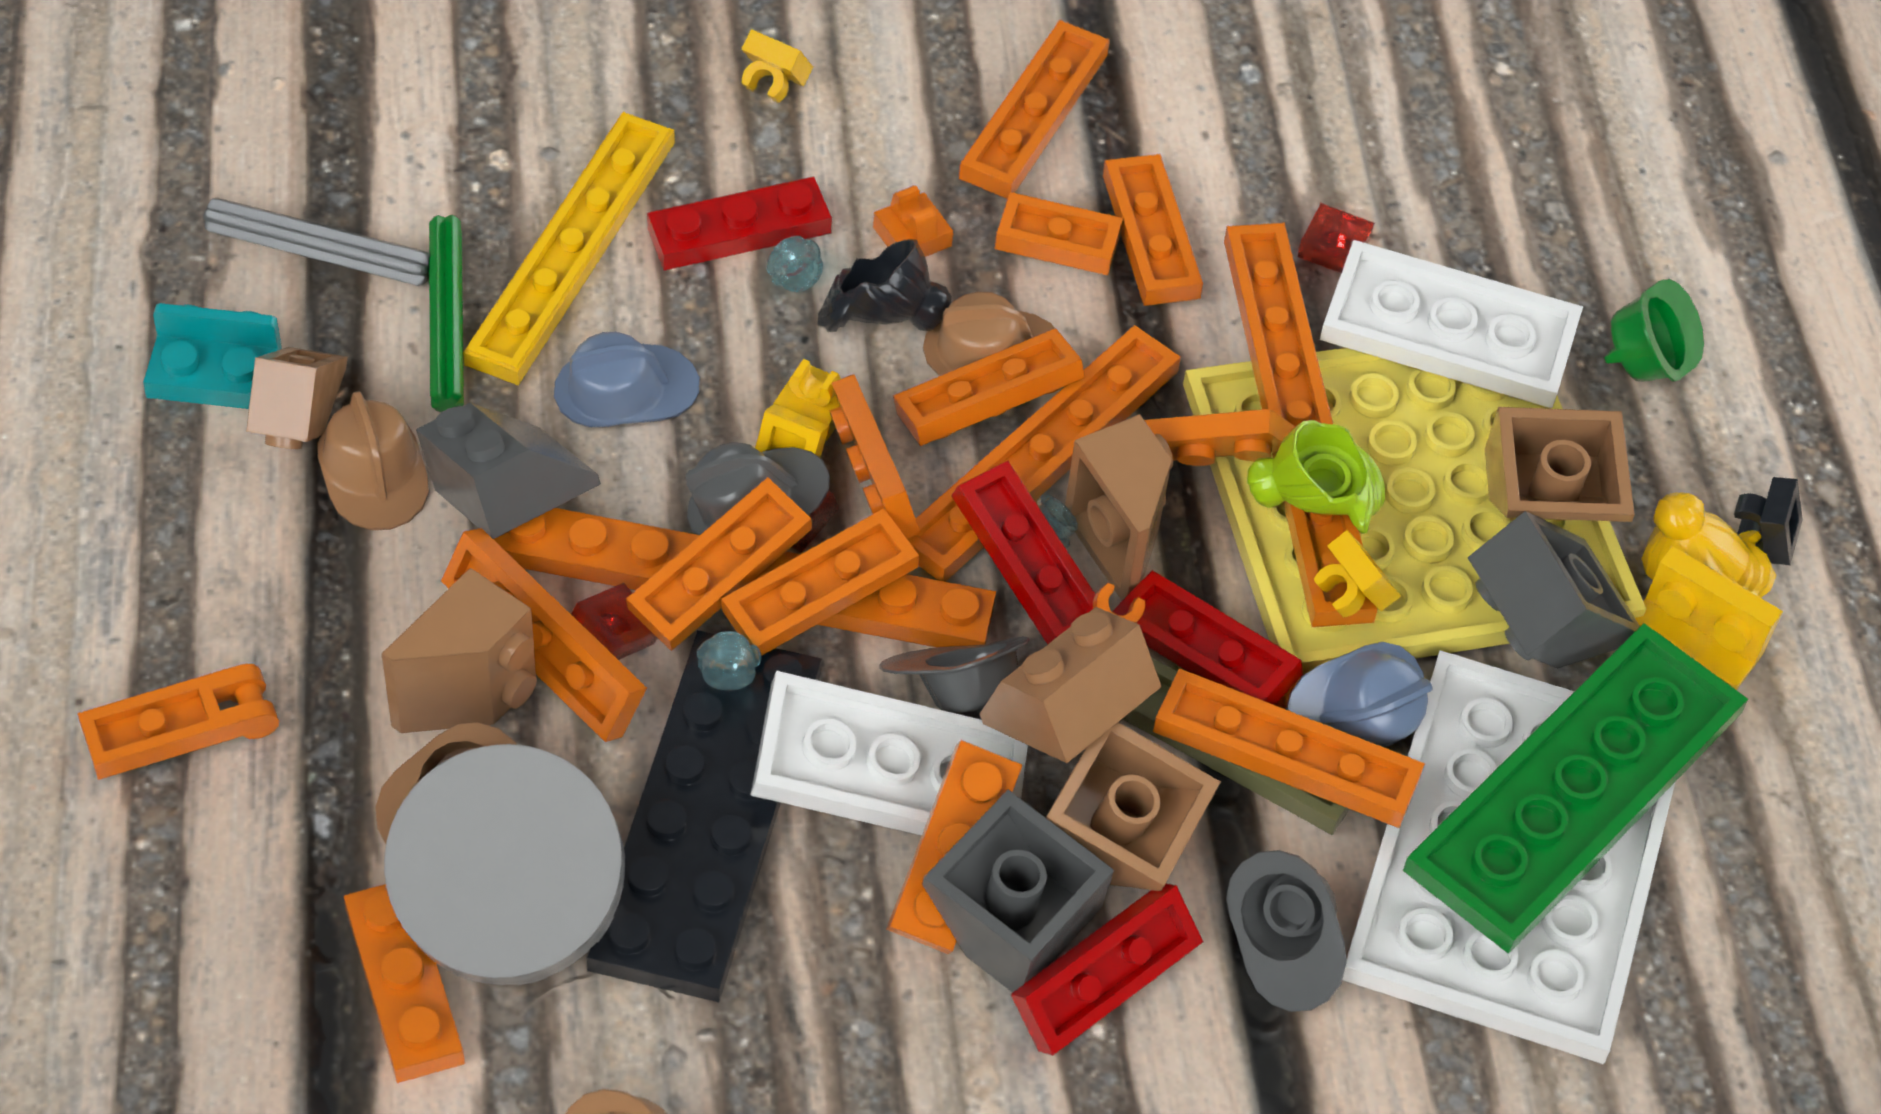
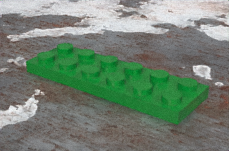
M1643 623L1407 857L1403 872L1509 954L1742 714L1748 698Z

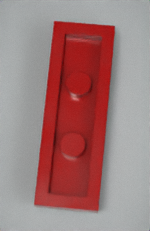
M813 176L648 212L647 229L663 270L666 271L831 234L832 216Z
M1009 461L957 486L951 497L1047 645L1071 627L1078 617L1089 613L1093 609L1095 592Z
M1153 570L1112 611L1116 615L1123 616L1128 613L1134 599L1139 597L1145 600L1144 612L1136 623L1140 625L1147 647L1190 673L1270 704L1276 705L1303 675L1301 659Z
M1166 883L1161 891L1150 890L1010 995L1038 1051L1053 1056L1204 941L1177 885Z

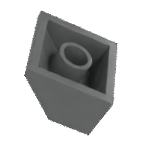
M473 403L449 408L441 412L435 420L416 429L435 491L478 528H482L492 539L601 484L599 476L595 471L539 427Z
M1524 511L1467 557L1480 578L1475 582L1478 592L1488 605L1501 612L1509 625V628L1505 630V636L1513 649L1525 660L1529 661L1533 658L1558 669L1618 649L1640 627L1586 540L1527 511Z
M1007 790L925 875L922 885L966 957L1013 993L1048 967L1100 911L1114 869L1010 790Z

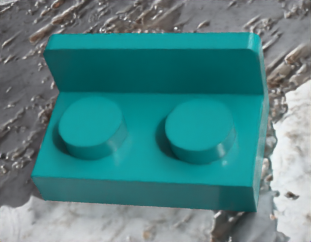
M156 304L153 318L157 337L143 381L146 398L249 409L255 358L282 349L277 318L253 311H227L200 308L189 304Z

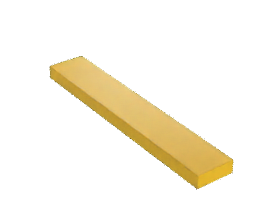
M625 112L621 113L464 350L465 366L519 386L675 144L673 129Z

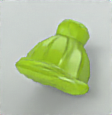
M1315 420L1303 421L1283 439L1275 458H1258L1248 468L1247 484H1249L1252 495L1260 505L1272 508L1286 501L1308 513L1348 515L1352 524L1361 534L1368 532L1371 517L1380 510L1385 501V484L1380 469L1374 460L1354 442L1349 430L1340 425L1319 423Z

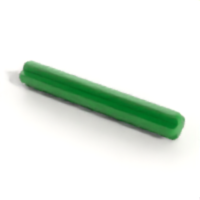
M452 214L447 217L436 215L429 222L430 397L432 408L438 412L464 405L461 221Z

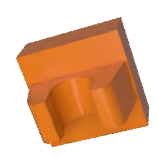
M916 185L894 193L890 206L874 212L873 228L887 247L895 242L915 239L918 241L925 257L952 247V228L925 192L920 194V190Z

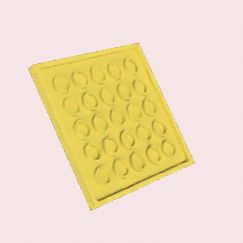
M1349 348L1316 352L1333 424L1343 426L1349 430L1354 442L1374 460L1381 471L1385 484V501L1380 510L1371 517L1368 532L1360 533L1363 547L1390 580L1401 597L1382 612L1378 609L1374 623L1311 627L1284 504L1281 503L1278 506L1267 508L1255 500L1250 491V486L1247 484L1248 468L1255 461H1244L1234 456L1215 457V462L1210 467L1269 641L1301 659L1303 675L1320 664L1350 653L1365 645L1379 642L1399 645L1414 656L1415 659L1436 656L1440 650L1455 653L1510 644L1505 636V630L1509 628V625L1501 612L1488 605L1478 592L1475 582L1480 578L1467 558L1516 519L1506 518L1489 500L1485 446L1498 407L1563 409L1558 396H1556L1553 408H1548ZM1251 361L1185 371L1183 387L1193 416L1262 409ZM1544 519L1584 538L1634 618L1644 616L1646 611L1645 604L1610 521Z

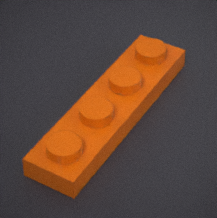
M1059 20L961 161L959 179L1008 199L1010 192L1015 193L1107 57L1110 40Z
M482 528L464 531L441 582L449 589L471 568L530 607L536 675L604 742L623 737L647 687Z
M1180 668L1158 711L1153 728L1154 733L1397 828H1400L1425 766L1423 762Z

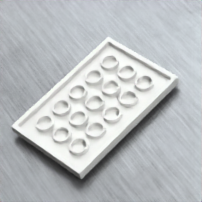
M1440 650L1430 680L1433 690L1427 693L1426 715L1415 730L1407 756L1425 763V766L1400 828L1389 824L1386 826L1346 958L1347 964L1342 980L1604 1064L1611 1049L1675 783L1509 954L1403 872L1407 857L1575 691Z

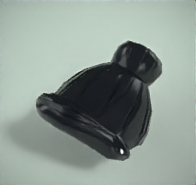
M907 239L891 244L876 258H856L851 268H843L841 273L836 275L823 306L818 313V326L825 328L829 333L836 332L839 327H844L849 320L885 325L910 320L921 331H933L942 321L943 311L950 306L951 295L946 286L930 281L927 261L918 241Z

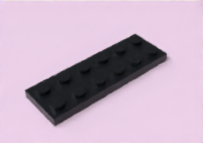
M697 630L624 846L625 875L620 901L607 931L588 952V972L720 1002L781 802L751 796L771 683L776 671L819 681L822 658L775 648L755 659L743 640Z

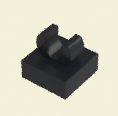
M1773 477L1767 499L1757 494L1746 493L1739 495L1734 517L1741 519L1737 534L1751 530L1759 531L1762 538L1757 543L1763 541L1764 553L1767 554L1771 564H1791L1803 521L1798 479Z

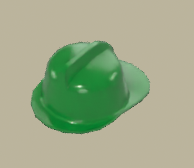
M1671 279L1660 280L1646 289L1640 297L1616 311L1612 316L1611 336L1614 347L1603 358L1605 363H1621L1625 371L1635 381L1645 382L1665 378L1670 379L1672 382L1681 380L1686 374L1697 367L1702 359L1704 350L1703 327L1690 295L1679 283Z

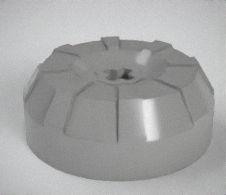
M512 744L491 745L465 751L446 760L427 773L412 788L399 807L390 827L385 849L384 873L389 899L398 920L418 947L435 963L457 976L472 981L495 985H523L547 979V977L562 971L586 954L596 942H599L610 926L620 901L625 875V854L620 831L608 803L595 784L581 770L561 757L538 748Z

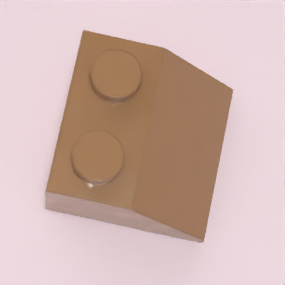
M1498 407L1485 446L1489 500L1506 518H1517L1524 511H1527L1542 519L1632 522L1635 514L1622 411Z
M1140 414L1074 441L1063 514L1108 582L1115 585L1114 591L1121 601L1144 578L1158 535L1162 509L1166 503L1165 494L1169 472L1173 466V457L1168 443L1160 434L1154 435Z
M471 568L381 653L391 727L400 733L450 729L457 724L476 722L494 725L510 708L516 709L522 706L531 696L537 682L531 608Z
M1095 607L1089 613L1078 617L1071 627L1043 649L1028 656L1019 668L1003 679L982 709L980 717L984 725L1068 763L1162 686L1140 625Z
M1118 722L1084 749L1045 818L1114 869L1110 885L1161 891L1217 790L1220 781Z

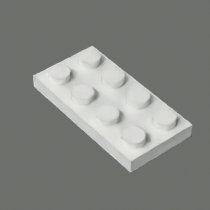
M1353 240L1322 327L1320 340L1553 408L1583 306Z
M776 671L771 683L751 796L922 835L955 746L960 740L1022 764L1023 766L1012 792L1020 799L1028 745L984 725L980 719Z

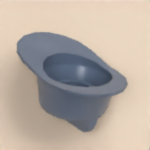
M602 332L582 342L571 356L570 361L563 366L555 380L554 399L562 414L572 422L587 427H610L620 424L662 421L677 417L691 408L699 395L700 378L693 363L678 351L663 345L640 344L630 335L620 332Z
M1379 642L1365 645L1350 653L1320 664L1303 675L1290 693L1286 710L1386 748L1405 739L1419 727L1426 715L1427 693L1432 691L1433 687L1430 680L1424 678V673L1414 656L1399 645Z

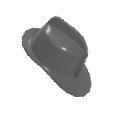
M730 442L717 446L710 450L697 463L694 469L686 473V485L692 494L687 512V519L691 530L695 534L701 535L767 477L809 516L820 507L829 491L830 475L824 461L811 451L795 447L760 452L750 444Z
M1022 636L987 645L949 646L910 651L883 660L879 668L883 672L892 674H919L936 706L941 710L982 720L980 713L999 683L1019 668L1016 650L1026 645L1030 640L1029 637Z
M1281 850L1258 852L1241 862L1230 878L1226 897L1230 919L1238 939L1247 973L1256 991L1270 1004L1290 1012L1313 1010L1329 1001L1342 983L1347 964L1344 939L1336 916L1337 906L1334 892L1326 879L1318 874L1317 870L1300 856Z

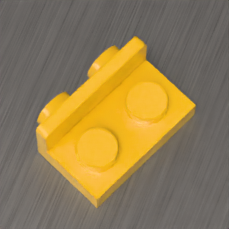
M1672 546L1660 561L1646 598L1643 601L1646 607L1644 616L1635 617L1640 626L1645 623L1737 690L1764 654L1783 611Z

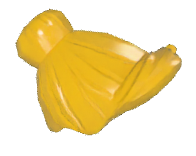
M1671 493L1658 501L1653 516L1656 526L1647 541L1641 558L1645 573L1652 580L1660 561L1673 546L1760 598L1771 591L1776 579V573L1767 554L1755 545L1762 538L1759 531L1751 530L1737 534L1720 517L1706 512L1702 500L1690 493Z

